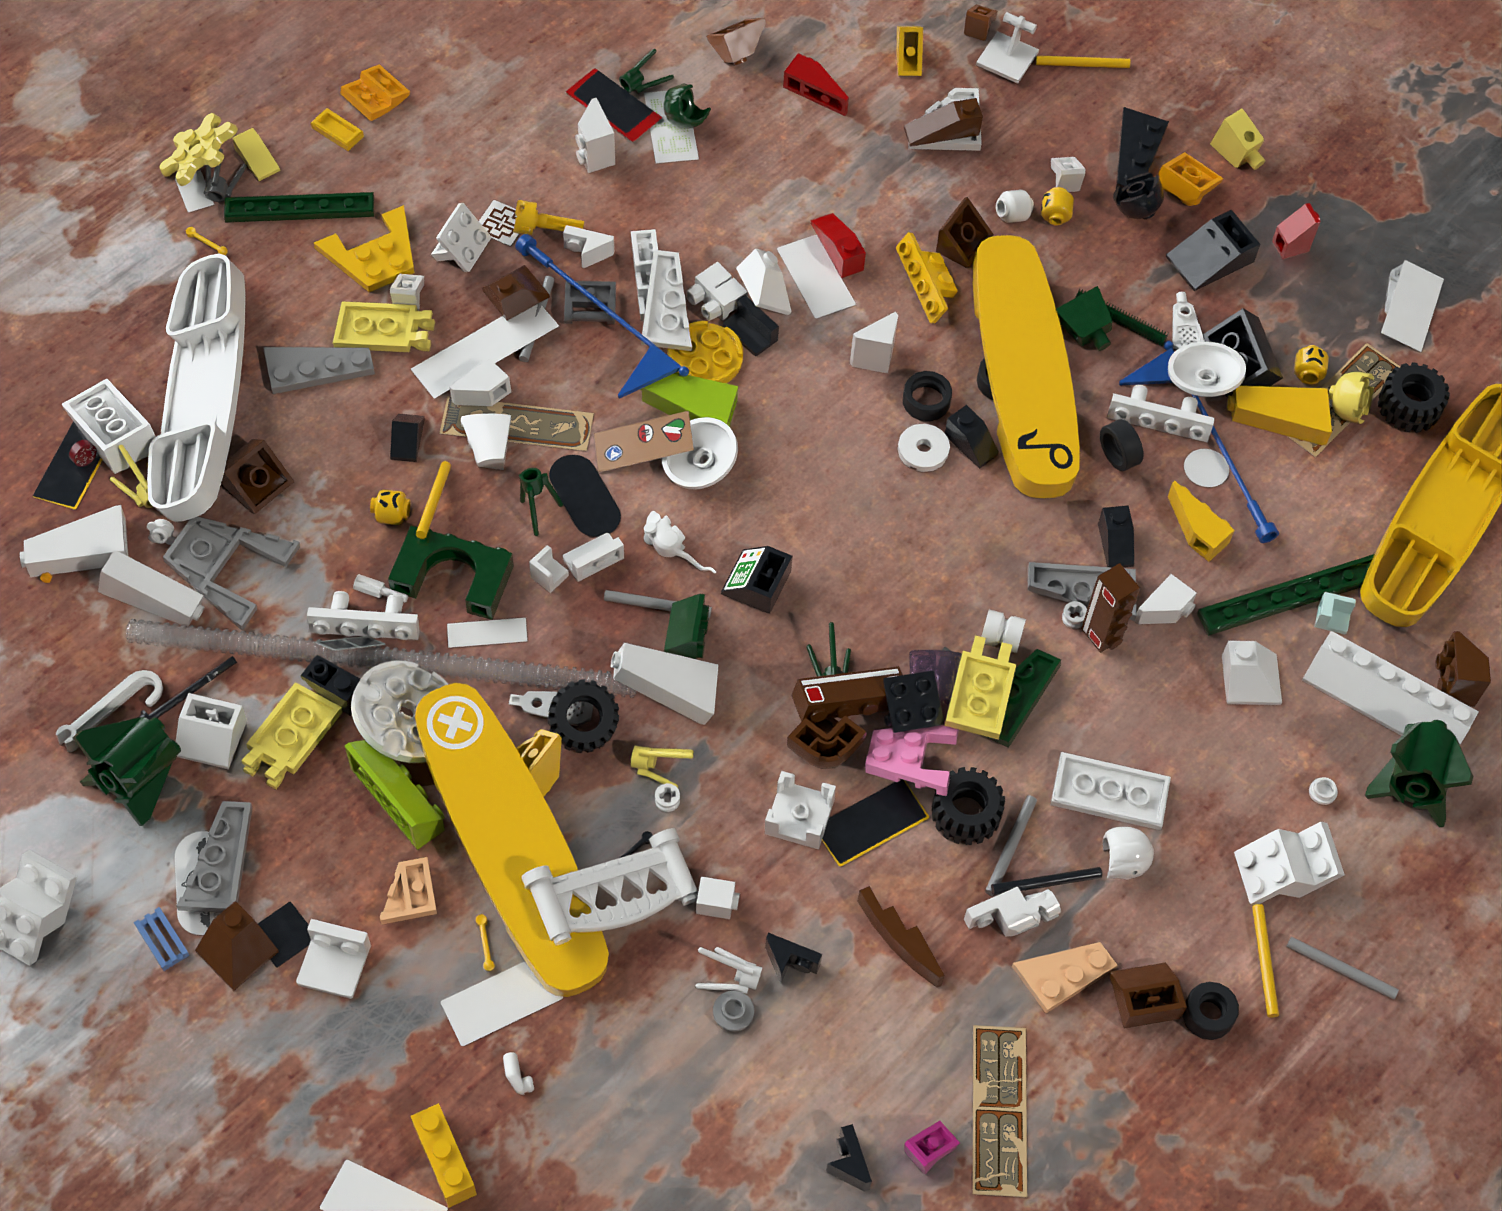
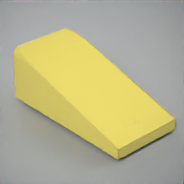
M254 128L233 137L236 152L247 164L258 181L280 171L279 166Z

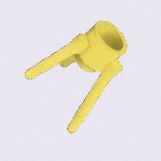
M119 445L124 458L140 481L136 487L137 494L115 477H111L110 481L130 496L139 507L144 505L146 508H152L153 506L148 500V480L144 478L125 447Z
M635 745L631 757V767L638 768L637 775L647 776L662 784H673L678 788L677 784L649 771V768H655L657 757L693 758L694 751L688 749L649 748Z

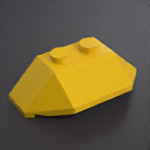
M540 729L534 734V737L526 740L516 749L544 797L559 778L562 738L557 733Z

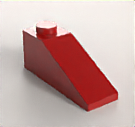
M798 53L784 71L783 88L846 116L849 97L819 62Z
M834 213L811 220L814 231L841 278L864 271L866 252L856 234Z

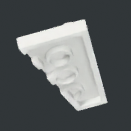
M654 250L642 335L657 347L692 351L679 253Z

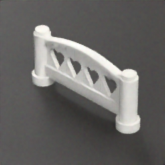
M666 829L653 835L649 839L652 849L554 878L547 865L534 868L523 874L521 878L525 888L531 890L550 940L554 941L555 945H561L571 940L570 933L596 932L616 929L644 920L661 911L675 900L681 901L683 906L697 901L698 890L679 848L678 842L680 839L676 829ZM649 871L667 885L666 891L658 889L656 894H650L647 891L646 885ZM624 879L641 891V898L633 897L630 902H626L621 898ZM598 886L615 898L616 906L607 905L604 910L596 907L595 901ZM572 893L590 907V914L581 913L578 918L570 915L569 909Z

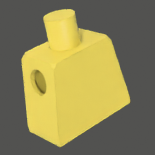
M1240 109L1224 119L1210 143L1212 147L1237 168L1248 162L1256 170L1266 161L1258 152L1264 142V138L1246 112Z

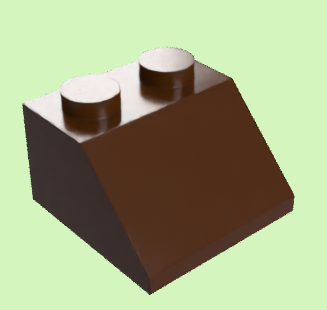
M252 439L227 459L221 483L251 513L256 514L295 481L265 440Z

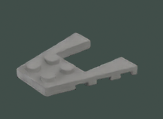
M201 517L192 518L163 556L164 562L239 629L244 630L257 611V605L213 583V581L239 544L287 567L299 550L300 542L293 540V542L279 539V536L271 534L265 536L253 533L250 529L242 527L240 529L228 527L226 523Z

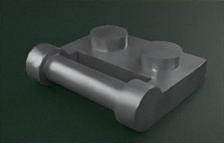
M566 281L565 324H572V321L615 324V319L606 312L573 311V307H600ZM576 281L615 313L616 282Z

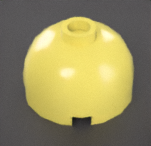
M1347 373L1339 378L1336 385L1331 386L1329 400H1332V407L1341 419L1357 424H1362L1365 421L1360 418L1362 414L1368 415L1374 394V387L1369 386V380H1374V376L1371 373Z

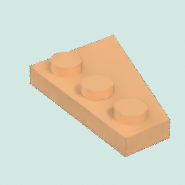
M1101 942L1014 962L1012 968L1044 1012L1048 1013L1108 975L1109 972L1114 971L1117 968V964Z

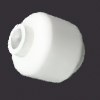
M1024 190L1003 192L996 202L998 216L1007 223L1026 221L1034 208L1032 198Z

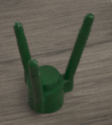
M652 49L632 69L619 77L621 86L627 92L631 93L635 90L639 94L645 89L674 79L673 75H669L642 85L644 76L639 69L657 52L656 49Z
M528 468L519 474L520 502H525L527 493L534 536H538L539 530L534 496L539 495L545 485L559 507L563 506V502L549 482L547 473L541 474V471L537 468Z
M833 622L829 623L831 666L826 667L823 674L810 644L806 646L817 677L848 673L850 648L846 649L843 670L841 671V668L837 666Z

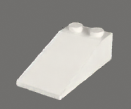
M108 379L62 403L65 411L86 439L96 447L97 453L114 474L129 468V464L120 451L119 445L125 447L134 462L148 457L150 443L156 438L151 425Z

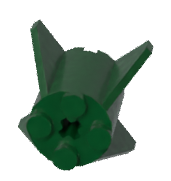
M139 717L84 729L72 737L89 759L87 765H91V768L87 770L88 775L80 781L82 786L96 785L105 795L110 792L117 796L114 801L123 804L139 826H143L150 820L171 765L181 752V748L177 742L170 739L164 732V724L156 717L150 720Z
M1433 720L1431 722L1407 724L1403 735L1392 744L1390 753L1393 757L1369 784L1365 796L1367 799L1394 796L1403 804L1404 800L1413 803L1414 808L1427 809L1438 827H1444L1446 822L1447 789L1472 785L1474 776L1458 739L1451 730L1447 729L1445 722Z

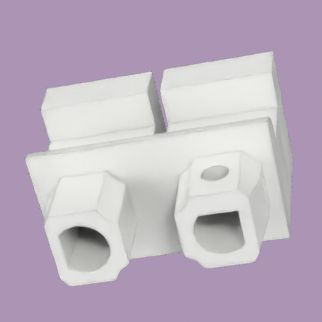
M716 262L695 277V285L687 290V300L692 305H696L701 301L705 303L701 306V312L708 321L719 317L722 321L725 320L730 312L737 309V300L744 295L748 297V291L735 278H732V275L719 262Z

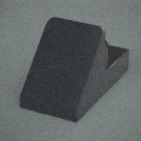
M768 932L765 949L780 983H782L789 964L794 965V968L802 973L812 972L817 974L822 960L821 953Z
M851 1124L841 1127L840 1138H837L836 1142L841 1157L846 1156V1158L829 1162L826 1172L862 1191L870 1190L872 1180L854 1126Z

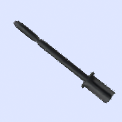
M233 656L149 715L142 710L139 717L149 720L153 717L159 718L185 700L188 693L193 694L236 664V659Z

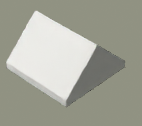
M896 312L853 334L850 356L852 367L888 373L898 321V314Z

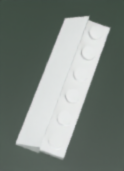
M1333 631L1327 636L1302 679L1305 683L1401 736L1407 724L1441 720L1447 724V729L1452 731L1459 744H1461L1479 712Z

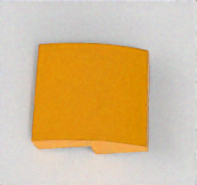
M378 64L361 71L360 79L341 86L340 94L365 117L373 121L403 102L410 95V91Z

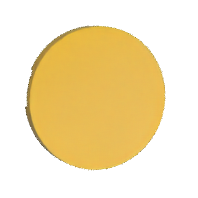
M708 321L689 323L692 351L668 348L667 355L679 365L686 366L689 369L688 375L722 383L730 382L739 373L743 363V346L739 337L730 328L711 324Z

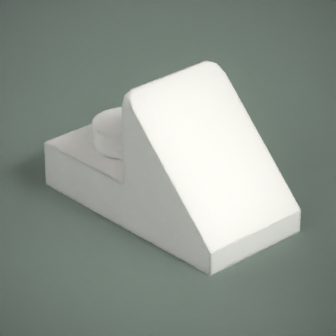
M1075 157L1051 158V169L1056 173V187L1064 188L1068 192L1079 191L1085 176L1084 166Z
M566 225L563 232L564 248L574 252H582V268L613 256L614 236Z
M399 274L390 288L392 303L416 305L419 311L420 291L424 286V276Z

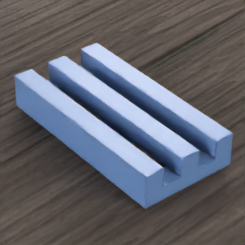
M160 907L155 909V913L145 915V919L141 921L138 919L134 922L163 971L190 956ZM160 919L181 953L175 955L154 921ZM150 925L170 960L165 962L144 929L146 926Z

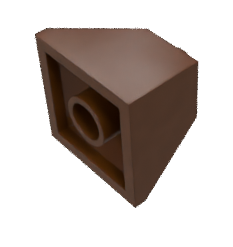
M526 265L482 287L485 295L506 321L550 298L549 293Z
M234 901L212 920L195 949L196 953L233 991L279 952L257 922L237 901Z

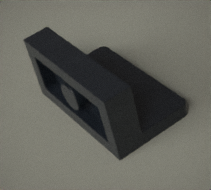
M746 295L737 300V312L723 322V327H728L734 331L742 345L754 356H758L778 341L779 326L759 307L755 306L754 302Z

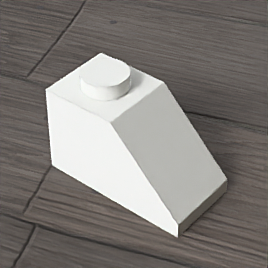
M1170 574L1138 608L1134 622L1137 624L1176 623L1182 616L1186 618L1196 606L1193 601L1197 593Z

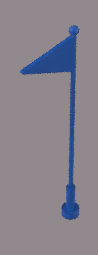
M523 234L519 237L515 244V249L523 256L531 255L546 268L550 267L650 347L619 392V399L679 371V374L683 377L689 374V369L686 366L679 365L554 265L553 260L536 247L537 242L529 234Z
M1166 341L1163 345L1164 349L1167 350L1166 352L1120 380L1119 385L1173 383L1168 374V362L1175 352L1173 350V342ZM1192 395L1198 401L1197 406L1201 414L1208 416L1199 397ZM1213 425L1211 433L1248 501L1247 507L1258 526L1255 531L1260 543L1274 540L1279 535L1278 529L1273 522H1267L1257 501L1253 500Z

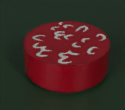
M80 440L70 449L69 458L77 466L83 467L94 460L97 449L89 440Z

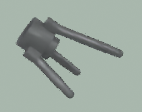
M221 163L214 168L212 179L211 167L206 165L205 196L214 202H222L225 197H231L232 190L247 168V164H242L229 186L226 183V179L219 176Z

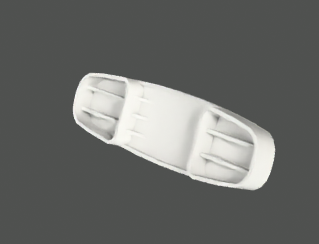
M222 254L203 257L191 263L183 271L178 280L166 326V332L175 340L169 370L161 435L154 438L149 446L147 480L149 502L161 514L174 522L189 520L204 514L217 499L234 426L244 348L245 280L243 273Z

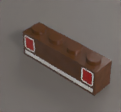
M1120 563L1097 577L1081 627L1082 631L1100 653L1108 648L1110 650L1115 649L1123 642L1122 638L1128 628L1127 624L1132 616V610L1137 602L1140 590L1138 584Z
M898 666L797 679L791 696L801 722L805 718L809 721L819 722L824 719L843 718L844 716L871 715L876 712L889 711L883 678L901 676L903 674Z

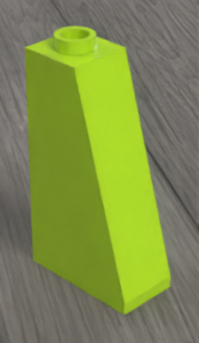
M677 372L639 389L642 391L643 402L668 415L689 411L690 421L705 417L715 418L724 422L729 427L738 401V386L690 375L683 377Z

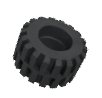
M1412 362L1410 366L1405 363L1401 364L1400 368L1395 367L1387 376L1378 397V407L1381 408V415L1386 416L1385 420L1389 424H1395L1394 427L1398 430L1400 427L1403 428L1404 432L1410 433L1411 430H1414L1415 433H1418L1422 429L1425 431L1429 430L1440 419L1450 397L1448 392L1449 386L1447 383H1444L1445 378L1442 375L1439 376L1437 370L1434 368L1431 370L1425 364L1418 366V363ZM1405 394L1415 395L1419 399H1421L1422 402L1412 400Z
M581 679L576 683L572 681L566 687L559 689L556 696L552 699L548 711L549 730L561 736V744L569 751L573 749L576 750V753H582V751L589 753L597 748L600 749L606 742H609L617 728L619 706L614 701L615 696L613 693L609 694L606 691L607 687L604 685H597L596 681L585 682V679ZM576 702H588L598 710L600 720L595 729L583 732L574 729L569 724L567 711Z
M965 767L959 768L958 773H955L953 770L950 771L947 796L936 794L935 790L932 802V820L937 821L936 829L938 831L943 830V836L946 839H949L950 836L953 837L954 843L957 844L960 843V840L965 841V845H972L974 840L979 844L984 841V837L987 839L992 837L993 832L997 831L1005 808V796H1002L1003 789L1001 785L996 786L997 779L994 776L988 778V772L984 770L981 773L976 772L977 768L971 767L970 771H966ZM963 797L971 798L982 806L983 811L979 814L967 815L957 810L953 801Z

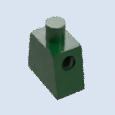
M1098 286L1056 308L1061 326L1081 347L1093 342L1097 350L1102 351L1111 345L1106 333L1112 330L1113 322Z

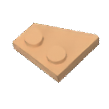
M424 857L399 862L394 874V882L391 884L387 895L388 899L384 911L380 915L381 924L437 914L428 858Z

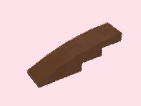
M870 886L859 890L857 900L873 927L890 948L915 972L936 988L942 986L945 975L918 926L906 930L894 906L883 910Z

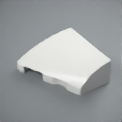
M473 414L461 416V425L465 429L467 441L470 448L473 449L478 467L504 470L511 415Z

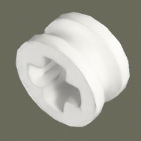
M1077 601L1069 602L1062 614L1063 623L1073 629L1082 627L1087 611L1086 606ZM1075 612H1078L1080 614L1079 617H1070V614H1074Z
M666 783L657 788L655 791V804L658 809L663 812H671L678 808L680 792L675 785ZM665 793L671 794V802H664L662 798H664Z

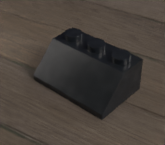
M1244 308L1203 334L1205 342L1226 345L1242 356L1246 364V373L1240 386L1270 387L1283 379L1259 317ZM1233 391L1225 394L1226 397L1232 396Z

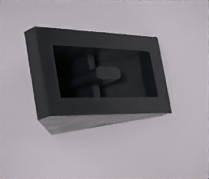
M398 414L392 420L391 460L417 462L425 416Z

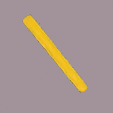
M1036 56V65L1130 68V59Z
M443 461L440 465L419 523L416 536L420 539H425L447 480L451 464L447 461Z
M1256 904L1252 906L1267 1017L1274 1018L1279 1016L1265 911L1264 905Z

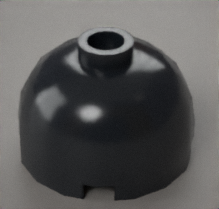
M1152 173L1134 176L1126 180L1128 185L1123 189L1120 186L1116 188L1113 193V199L1119 210L1129 218L1149 219L1155 215L1164 201V190L1158 175L1153 177Z

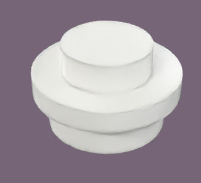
M1326 777L1315 779L1309 787L1310 797L1321 805L1331 804L1338 794L1336 784Z

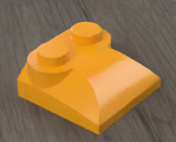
M1185 152L1162 165L1158 173L1163 190L1174 194L1180 198L1182 203L1188 206L1200 204L1203 196L1223 180L1217 173Z

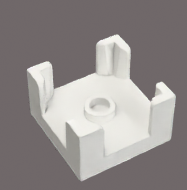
M781 771L777 784V794L772 809L768 810L765 819V834L819 849L835 800L836 786L822 783L821 791L796 785L794 774Z

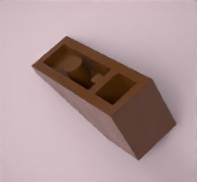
M977 98L954 101L904 125V130L910 147L979 136L983 115Z

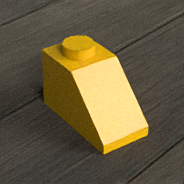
M897 26L896 52L898 76H922L923 27Z

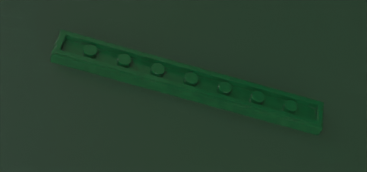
M1375 554L1200 608L1197 611V615L1209 636L1320 601L1324 592L1339 595L1361 588Z

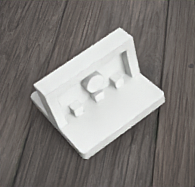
M459 203L437 235L436 239L439 243L431 255L436 261L454 259L464 272H470L490 241L491 235L464 203Z

